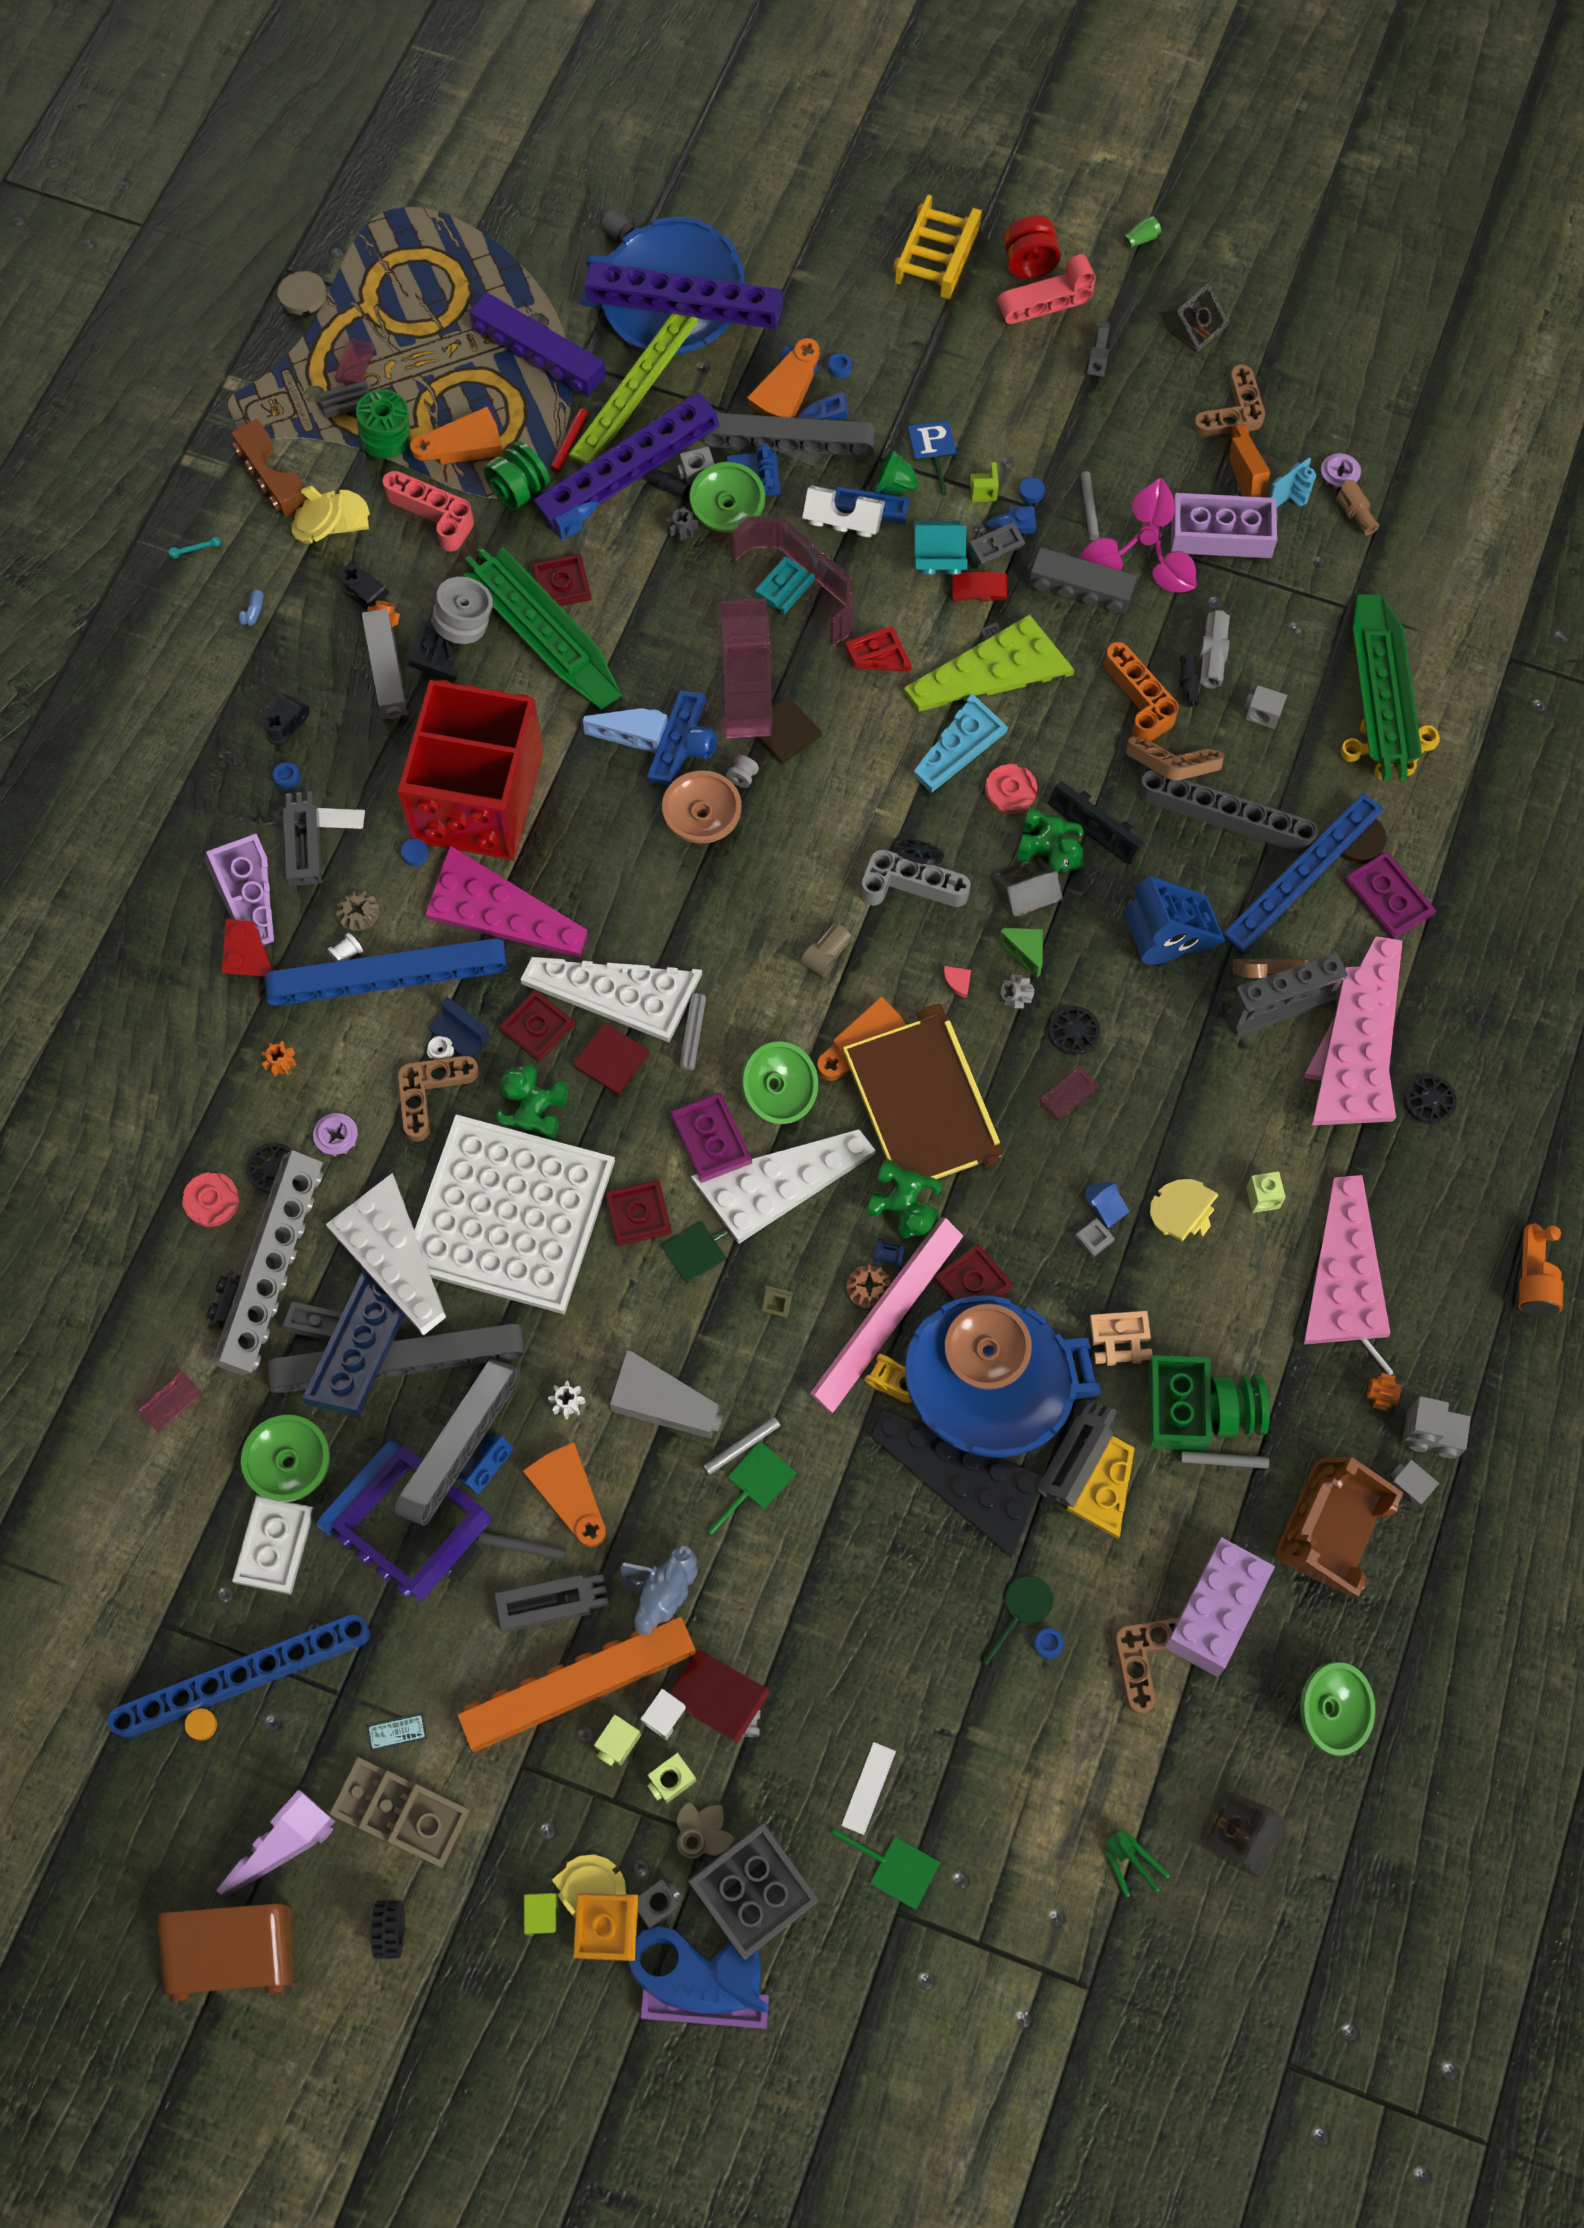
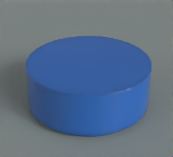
M843 353L832 355L828 360L829 374L839 379L849 376L852 372L851 358Z
M1037 478L1023 480L1019 489L1020 498L1030 504L1041 501L1045 491L1043 482Z
M284 762L274 768L273 779L279 788L289 790L296 787L300 782V773L294 764Z
M410 839L401 848L403 860L410 866H420L428 859L427 845L420 839Z
M1044 1628L1034 1638V1650L1041 1658L1054 1659L1062 1652L1064 1639L1056 1629Z

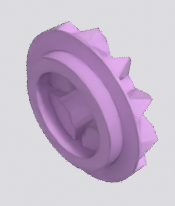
M1332 454L1323 461L1321 466V478H1325L1326 485H1334L1335 489L1342 487L1347 480L1357 482L1361 475L1359 463L1347 454ZM1343 466V475L1339 477L1337 471Z
M340 1113L324 1116L318 1121L313 1131V1139L316 1146L324 1154H331L335 1157L338 1154H347L348 1150L355 1146L358 1136L355 1122L349 1116ZM341 1129L340 1133L344 1140L336 1138L332 1141L328 1131L336 1133Z

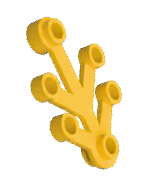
M1363 719L1360 725V731L1364 735H1367L1365 719ZM1429 725L1418 728L1422 754L1424 751L1435 749L1440 741L1438 731ZM1354 738L1344 741L1340 751L1342 758L1347 762L1357 761L1361 755L1369 754L1368 743L1362 744ZM1419 758L1407 763L1412 767V769H1407V776L1414 773ZM1378 763L1374 770V775L1377 779L1382 780V775L1379 771L1381 764Z

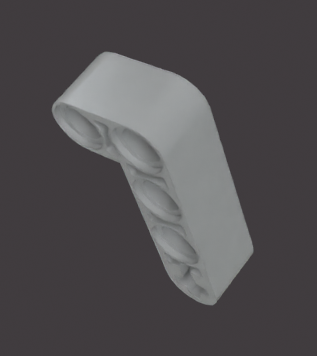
M878 850L871 856L864 874L861 897L868 905H879L884 900L890 886L953 907H960L968 901L971 884L970 880L963 874L934 865L915 863L902 858L896 853ZM883 864L886 865L887 868L881 869L878 868L877 865ZM909 872L912 876L906 877L902 873ZM934 880L938 882V884L931 885L927 883V881ZM869 887H877L879 890H878V891H870V890H868V888H869Z

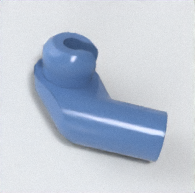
M252 591L248 611H241L239 613V622L242 625L248 624L251 626L256 623L264 599V594L261 591Z

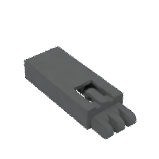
M307 791V801H303L302 792H296L297 802H293L292 793H286V808H283L287 882L289 886L322 883L319 812L317 806L314 805L313 791ZM295 821H299L300 832L307 831V836L301 834V837H295Z
M1089 1401L1081 1416L1077 1415L1037 1487V1490L1045 1498L1072 1508L1075 1506L1114 1435L1109 1428L1116 1416L1114 1408H1107L1105 1405H1097V1403ZM1083 1442H1084L1085 1444H1084L1083 1448H1082L1081 1450H1079L1080 1447H1081V1445H1082Z
M583 1575L495 1593L502 1633L590 1615L589 1609L609 1605L608 1598L596 1600V1596L607 1593L606 1586L594 1588L593 1585L604 1582V1575L583 1578ZM576 1589V1595H565L566 1604L558 1605L556 1593Z

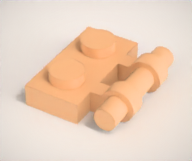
M1147 1311L1090 1315L1093 1345H1104L1105 1352L1094 1353L1095 1364L1106 1363V1366H1115L1117 1362L1141 1364L1142 1361L1151 1359L1152 1349H1141L1140 1342H1148L1151 1339ZM1130 1343V1350L1115 1351L1114 1344Z

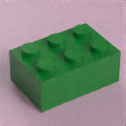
M1152 1355L1148 1363L1149 1448L1207 1451L1212 1443L1210 1357Z

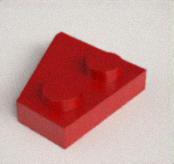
M893 626L845 642V649L854 668L909 672L912 669V664Z
M226 919L222 973L265 977L267 973L275 971L267 956L266 947L261 941L256 922Z

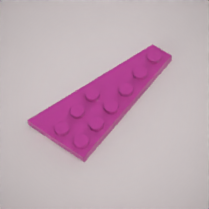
M452 846L448 850L425 914L428 920L579 958L588 935L587 929Z

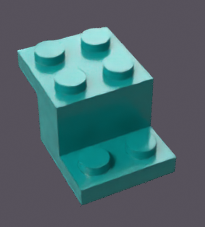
M913 520V564L916 570H919L921 574H936V570H944L946 574H961V570H967L966 524L964 521Z

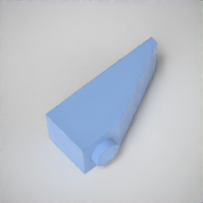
M644 708L584 716L583 719L584 734L652 753L657 752L667 726L666 714L658 710H647Z

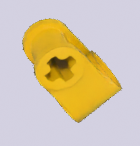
M879 1354L876 1358L877 1364L872 1373L865 1377V1382L874 1389L885 1392L901 1402L912 1403L909 1393L900 1387L902 1383L906 1382L905 1367L893 1359Z

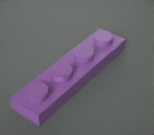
M643 1990L641 2019L767 2028L768 2012H760L749 2008L718 2014L690 2012L661 2003ZM759 1995V1998L768 2004L769 1995Z

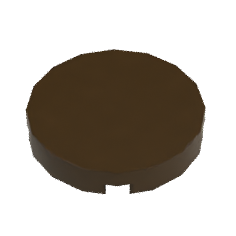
M1375 819L1341 856L1350 862L1368 863L1382 854L1387 838L1386 831L1381 822Z

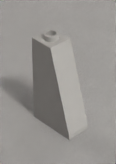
M388 609L363 612L362 618L382 719H397L408 715L396 641Z
M631 1351L626 1352L610 1403L612 1412L708 1439L712 1438L713 1431H719L723 1415L719 1414L718 1404Z

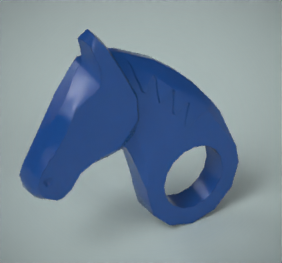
M657 1926L642 1931L636 1938L635 1961H628L632 1978L643 1990L661 2003L696 2013L718 2014L739 2011L745 2008L768 2012L770 2006L759 1998V1949L744 1960L728 1939L724 1949L712 1961H707L674 1929ZM665 1943L676 1951L678 1963L670 1974L652 1976L642 1968L640 1958L643 1951L650 1945Z

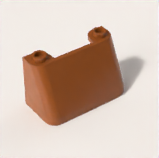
M1325 1457L1320 1459L1313 1466L1277 1546V1560L1345 1595L1359 1597L1366 1585V1574L1357 1567L1377 1519L1392 1516L1397 1512L1403 1492L1353 1457Z
M266 1904L158 1914V1937L164 1996H170V2002L189 2001L190 1994H195L196 1992L258 1987L265 1988V1994L284 1993L285 1986H293V1920L291 1907L284 1904Z

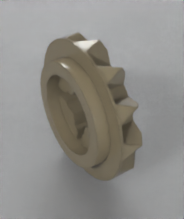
M353 890L352 894L343 895L340 903H337L336 916L340 924L346 929L362 931L371 927L376 922L379 916V906L374 896L367 894L365 891L356 892ZM351 905L361 907L364 916L357 912L353 913Z

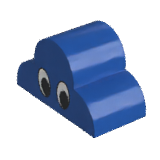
M1152 876L1143 880L1136 887L1135 896L1137 899L1131 902L1124 910L1125 919L1142 962L1148 965L1165 963L1184 953L1203 952L1225 942L1207 895Z

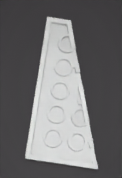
M532 957L520 980L521 984L670 1042L691 999V995L694 993L702 976V970L682 971L672 967L655 969L645 965L619 963L603 965L593 964L592 961L576 963L566 962L565 959Z
M855 1130L754 1158L750 1165L703 1183L700 1182L697 1174L691 1176V1180L739 1244L874 1156L875 1149L860 1130Z
M392 1173L325 1225L424 1335L446 1318L423 1257L412 1222L408 1216L397 1181Z

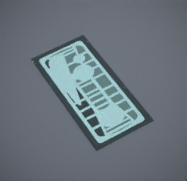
M423 1712L367 1725L371 1751L427 1739Z

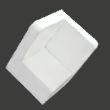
M662 1689L642 1716L641 1721L645 1726L667 1741L674 1731L673 1726L686 1707Z

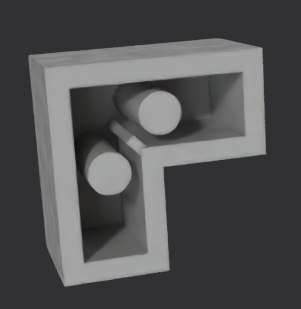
M1420 1396L1406 1411L1402 1444L1409 1445L1411 1450L1418 1452L1431 1450L1439 1452L1441 1457H1459L1467 1448L1471 1416L1448 1412L1449 1402Z

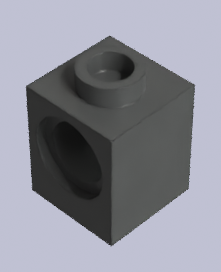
M661 1879L638 1896L637 1910L651 1929L681 1908L678 1900L682 1896L672 1882L666 1885L663 1879ZM657 1894H663L668 1899L667 1907L662 1911H654L650 1905L651 1899Z

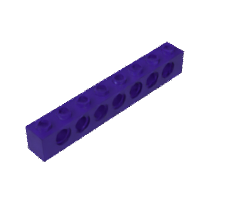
M592 262L584 284L588 302L777 329L783 309L782 289L607 263Z
M700 392L686 398L683 403L674 409L666 411L654 422L646 424L642 430L626 437L619 445L603 452L593 462L583 465L579 471L570 477L563 478L559 484L550 490L542 492L539 497L534 499L539 514L552 531L556 533L554 521L556 517L586 502L597 501L598 505H600L647 474L649 470L658 467L719 427L716 411Z

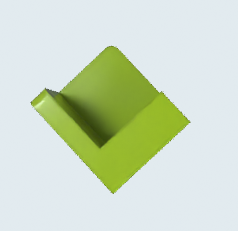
M991 462L990 473L970 475L972 502L997 501L999 488L997 462Z
M556 1893L524 1895L525 1935L556 1932V1909H558V1896Z

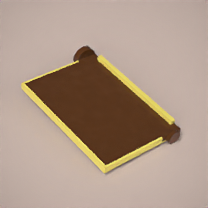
M941 1004L931 1005L920 1010L916 1014L918 1022L843 1047L844 1055L886 1159L895 1162L905 1170H912L921 1176L933 1177L935 1179L981 1163L986 1168L1000 1162L999 1157L1003 1155L999 1144V1138L950 1020L948 1021Z

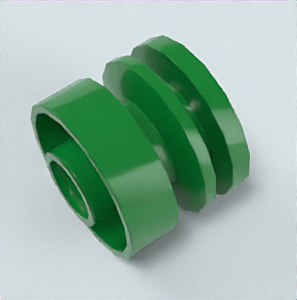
M374 390L366 393L359 400L356 407L358 437L361 447L369 455L381 459L400 455L407 449L410 442L409 411L406 401L396 392L389 390Z
M516 441L512 444L511 448L504 450L503 457H495L483 468L485 479L494 494L504 505L512 510L520 508L529 501L530 494L537 495L541 489L546 488L550 483L549 474L541 459L527 444L521 441Z
M1252 1374L1250 1379L1247 1375H1241L1238 1388H1236L1231 1376L1211 1377L1210 1399L1214 1436L1216 1438L1236 1437L1239 1423H1241L1246 1436H1251L1254 1430L1258 1435H1266L1269 1429L1270 1399L1263 1375Z

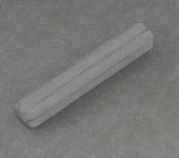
M694 993L691 995L680 1059V1068L684 1070H693L695 1068L706 996L703 994Z

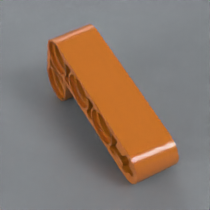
M1121 642L1111 644L1107 649L1104 668L1141 710L1135 717L1132 736L1152 741L1174 726L1179 709L1178 703L1127 645ZM1141 725L1148 726L1149 728H1143Z

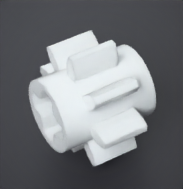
M566 1381L565 1386L560 1388L555 1385V1396L548 1397L549 1403L557 1404L552 1409L553 1413L558 1414L562 1412L565 1419H568L569 1414L572 1413L579 1415V1404H585L584 1397H577L581 1392L580 1386L573 1389L568 1381ZM565 1396H571L568 1404L563 1405L562 1401L565 1400Z

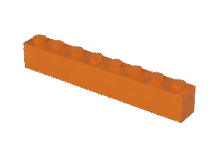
M672 1616L669 1621L659 1623L658 1627L654 1628L648 1636H642L635 1631L630 1634L631 1639L622 1643L619 1640H615L602 1647L604 1651L594 1655L591 1652L582 1654L575 1658L576 1663L564 1667L563 1664L557 1665L547 1671V1676L536 1679L535 1676L527 1678L519 1683V1688L510 1692L508 1689L500 1690L491 1695L492 1700L480 1704V1701H476L463 1707L464 1712L458 1714L471 1750L477 1752L694 1656L696 1651L682 1617L675 1619Z

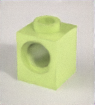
M1279 1172L1253 1175L1246 1186L1252 1213L1280 1209L1286 1198Z
M614 1715L594 1745L596 1750L599 1751L597 1757L610 1766L614 1762L621 1766L641 1737L640 1731L617 1715Z
M676 1753L648 1774L651 1783L647 1786L657 1801L663 1798L666 1803H669L694 1784L696 1778L680 1755ZM668 1772L675 1773L678 1776V1783L672 1788H666L661 1784L663 1775Z

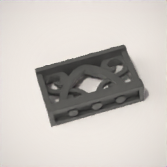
M1334 953L1267 976L1266 978L1238 986L1236 990L1238 995L1233 1007L1227 1009V1018L1236 1037L1331 1005L1336 1002L1337 996L1335 993L1341 981L1347 978L1348 973L1339 955Z

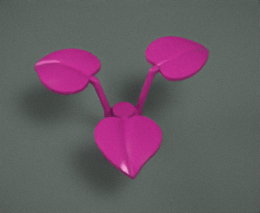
M1158 478L1152 484L1139 491L1133 500L1132 510L1139 521L1143 522L1139 534H1136L1119 551L1117 542L1114 539L1108 537L1096 539L1083 550L1079 558L1121 571L1123 560L1119 555L1124 554L1140 540L1144 545L1154 544L1156 547L1157 557L1161 563L1154 567L1152 574L1154 580L1161 588L1171 592H1187L1197 586L1196 567L1188 554L1181 551H1173L1168 553L1165 559L1162 556L1161 541L1158 539L1161 526L1167 525L1175 513L1172 493L1162 478Z

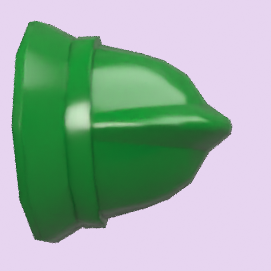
M892 450L882 463L874 494L879 492L902 494L919 487L913 467L904 461L903 457L898 455L895 450Z

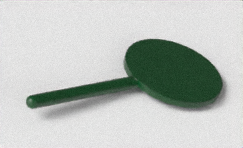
M1024 1576L1016 1579L1009 1586L1006 1593V1606L1013 1619L983 1660L984 1665H988L1018 1621L1034 1624L1048 1616L1052 1609L1053 1596L1050 1588L1043 1580L1033 1576Z

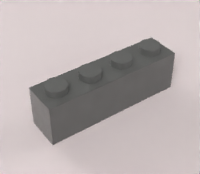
M1040 547L1031 571L1029 586L1039 591L1058 594L1063 598L1082 601L1090 606H1099L1114 613L1126 614L1135 589L1137 576Z

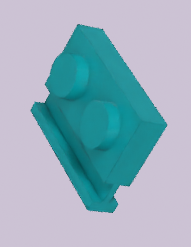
M785 556L757 587L755 596L774 609H779L785 615L815 581V575L813 573L809 574L805 568Z

